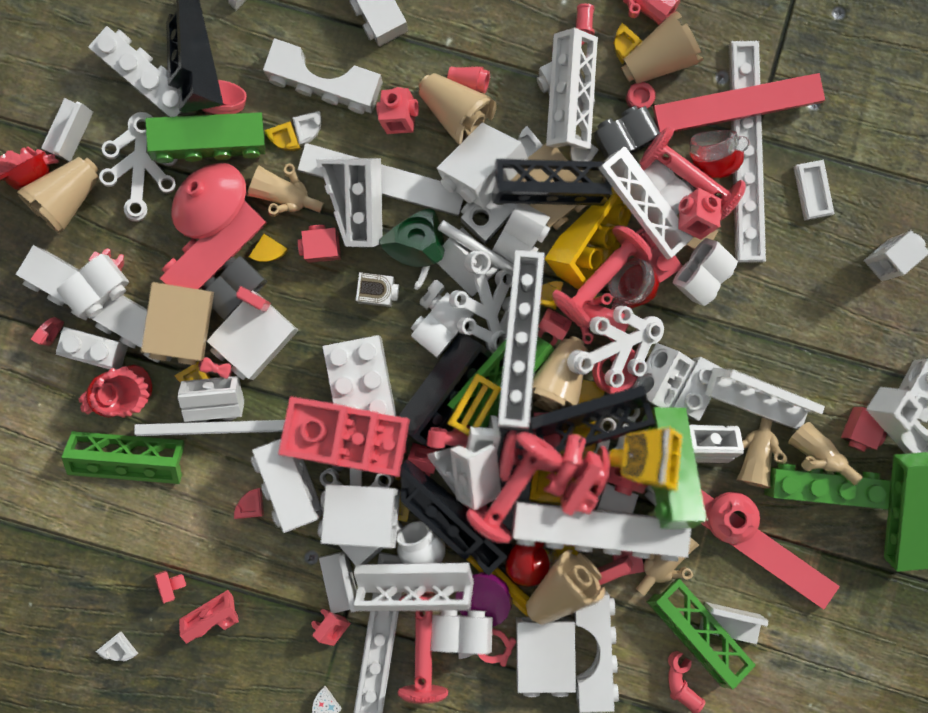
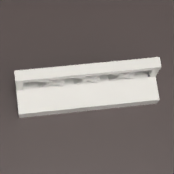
M577 28L555 33L553 38L546 146L552 148L569 145L582 150L591 149L598 37ZM582 41L587 43L586 56L581 49ZM581 68L585 74L584 84L579 77ZM579 96L583 102L582 112L577 105ZM577 125L581 130V140L575 138Z
M623 147L604 160L605 163L599 167V170L667 260L672 258L693 237L678 229L679 218L626 147Z
M713 368L705 395L795 430L804 425L808 412L823 414L825 408L823 405L730 369Z
M469 563L355 566L354 577L358 585L354 602L355 611L470 610L474 581ZM377 592L380 595L373 601H364L365 593ZM398 592L408 594L401 601H393L391 599ZM425 592H434L436 594L430 600H421L419 598ZM453 592H464L463 600H450L448 596Z

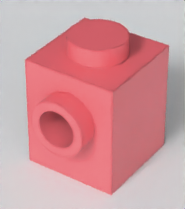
M312 225L308 227V231H301L302 239H298V251L300 256H304L306 262L341 260L339 233L336 228L326 229L325 225Z
M853 407L841 438L850 441L848 446L858 451L865 452L866 449L877 450L878 446L884 443L887 433L867 412V408Z

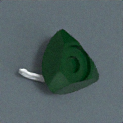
M431 208L415 213L379 239L381 247L397 261L409 266L423 267L420 277L414 285L416 290H419L423 285L430 265L441 261L445 252L443 233L437 230L440 222L436 212Z

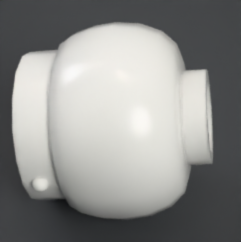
M422 521L412 522L399 531L397 535V554L402 564H440L445 557V542Z

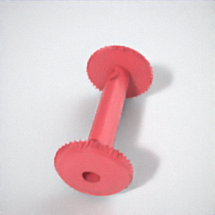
M672 127L665 128L646 149L640 160V167L642 170H645L657 159L694 188H701L720 198V221H722L732 212L743 197L746 190L745 182L739 180L730 189H725L667 146L675 130Z
M615 226L612 232L622 246L609 256L580 287L574 297L570 298L559 290L553 292V301L558 308L581 327H590L591 319L583 310L584 305L591 302L627 263L629 257L634 256L647 263L652 260V251L648 244L636 232L626 226Z
M514 430L506 434L500 455L499 476L505 482L509 479L512 465L518 466L520 463L517 456L522 455L524 457L527 450L515 448L516 431ZM600 446L596 452L600 456L603 475L598 484H593L591 487V492L597 495V497L603 493L606 487L610 468L609 451L604 446ZM532 457L530 461H534L536 458ZM542 461L537 470L558 473L561 466H552Z
M527 432L518 433L516 436L517 442L527 452L488 512L471 508L467 511V518L472 527L483 536L498 543H506L512 539L509 529L503 525L502 521L541 462L544 461L556 467L562 463L560 454L551 445ZM530 458H536L534 461H530Z
M425 592L419 598L421 600H430L436 594ZM404 594L399 601L408 596V594ZM415 611V684L398 689L399 697L406 702L419 704L436 703L448 696V689L443 686L432 685L431 632L433 611H425V615L423 611Z

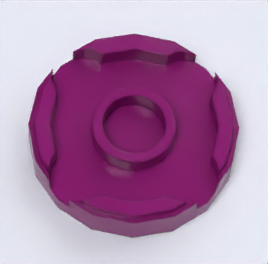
M485 572L472 574L474 584L470 610L485 611V616L493 617L492 627L501 624L508 617L513 604L509 593L510 589L496 575L490 574L488 576ZM456 592V600H463L464 592ZM459 610L462 615L468 616V610Z

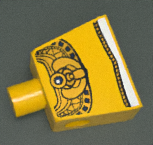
M672 428L627 434L625 436L624 449H611L609 454L610 465L612 467H622V476L633 482L677 491L682 435Z

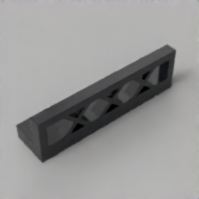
M496 159V185L492 191V202L603 206L612 195V187L603 174L602 183H593L586 176L589 171H600L599 167L605 162ZM503 168H513L521 176L516 181H504ZM533 169H541L549 178L545 182L536 181L529 173ZM561 170H570L577 178L573 182H565L557 174Z
M644 385L530 418L532 429L540 439L544 440V436L554 433L563 437L560 444L554 447L559 454L565 452L567 437L572 435L575 428L581 425L591 429L585 438L586 444L584 447L656 426ZM644 407L648 420L634 423L627 418L632 410ZM612 417L618 420L619 423L614 430L607 432L599 428L605 418Z

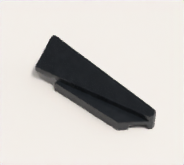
M176 0L177 10L174 15L169 14L166 22L168 85L177 89L180 88L179 111L186 113L218 107L223 104V99L200 0Z
M408 459L402 463L400 470L402 484L400 491L401 502L465 561L471 555L489 576L508 557L512 544L510 542L498 543L480 534L469 523L467 518V511L469 509L456 500L455 497Z

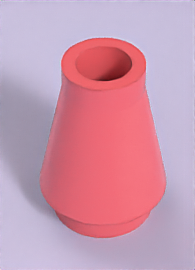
M451 66L447 78L478 92L486 93L490 80V71L484 70V67Z

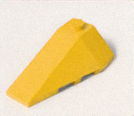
M613 187L612 195L603 206L592 205L558 237L544 258L559 278L578 290L609 258L613 251L619 249L620 243L617 242L612 232L615 226H627L630 220L631 211Z

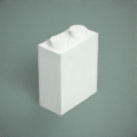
M481 123L437 167V170L442 178L440 182L447 191L451 193L455 191L468 203L472 204L474 202L484 208L492 200V191L496 185V159H529L522 142ZM503 168L504 181H511L518 174L513 168Z
M252 290V293L260 296L258 293ZM242 301L207 342L212 346L210 351L218 359L223 361L226 358L233 365L231 370L239 378L244 380L247 377L254 380L299 330L273 306L270 305L268 310L263 312Z
M326 484V490L321 494V507L324 508L323 520H320L318 525V535L321 537V543L396 548L400 490L395 488Z
M516 617V683L518 693H523V696L538 697L540 693H551L552 696L565 697L570 692H576L575 622L572 617H562L543 625L532 621L529 617Z

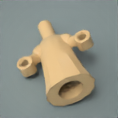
M289 163L284 167V174L289 177L290 182L258 165L247 196L274 202L268 208L270 216L275 217L285 211L297 212L303 207L318 213L321 212L324 202L308 197L307 189L302 182H299L294 165Z
M761 417L759 429L749 433L746 439L742 441L743 448L748 449L736 479L739 483L760 488H771L772 453H774V459L777 463L785 464L787 462L786 455L778 446L777 437L771 432L773 421Z
M811 422L801 426L788 441L789 444L808 456L801 464L807 471L823 468L829 472H839L853 485H857L863 478L848 465L847 458L840 454L835 445L818 431Z
M691 537L689 554L699 546ZM650 554V558L644 561L646 576L636 587V590L645 596L655 582L667 583L672 579L678 578L691 579L693 572L689 568L681 567L680 570H674L686 557H679L678 561L662 560L659 554Z

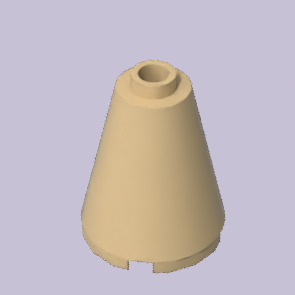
M678 11L667 17L623 59L625 65L621 69L629 82L634 80L636 84L697 65L704 60L703 57L697 55L701 53V50L687 23L681 26L678 21L682 17Z
M439 74L426 75L419 84V96L459 145L481 123H485L487 118L492 121L495 115L497 105L491 97Z
M77 157L17 191V194L38 217L40 216L51 229L60 234L65 230L98 181L99 176L96 173L99 169L90 159L82 160L80 157Z
M570 336L569 339L565 338L557 345L533 377L531 397L536 400L534 406L549 413L579 404L584 375L570 371L567 360L569 355L575 350L588 352V349L584 346V341Z
M568 550L558 557L526 603L527 614L532 621L542 625L592 606L604 598L605 586L601 589L599 580L602 579L601 574L585 555L579 553L576 556L571 554L573 550Z

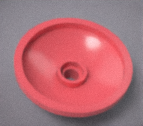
M227 163L209 164L190 174L179 186L173 199L171 217L175 228L184 236L193 239L206 238L223 230L232 222L243 205L246 195V183L243 175L234 166Z

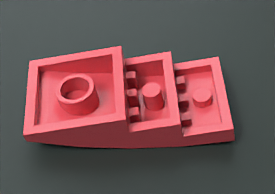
M290 397L278 455L400 477L410 419L350 408L345 405Z

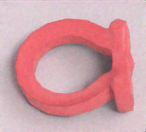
M204 357L198 365L201 372L212 371L225 379L232 376L233 371L228 363L221 365L212 362L208 357Z
M492 628V635L500 637L506 649L503 654L495 656L478 654V656L486 663L493 664L499 662L502 667H505L516 644V639L514 637L508 638L501 630Z

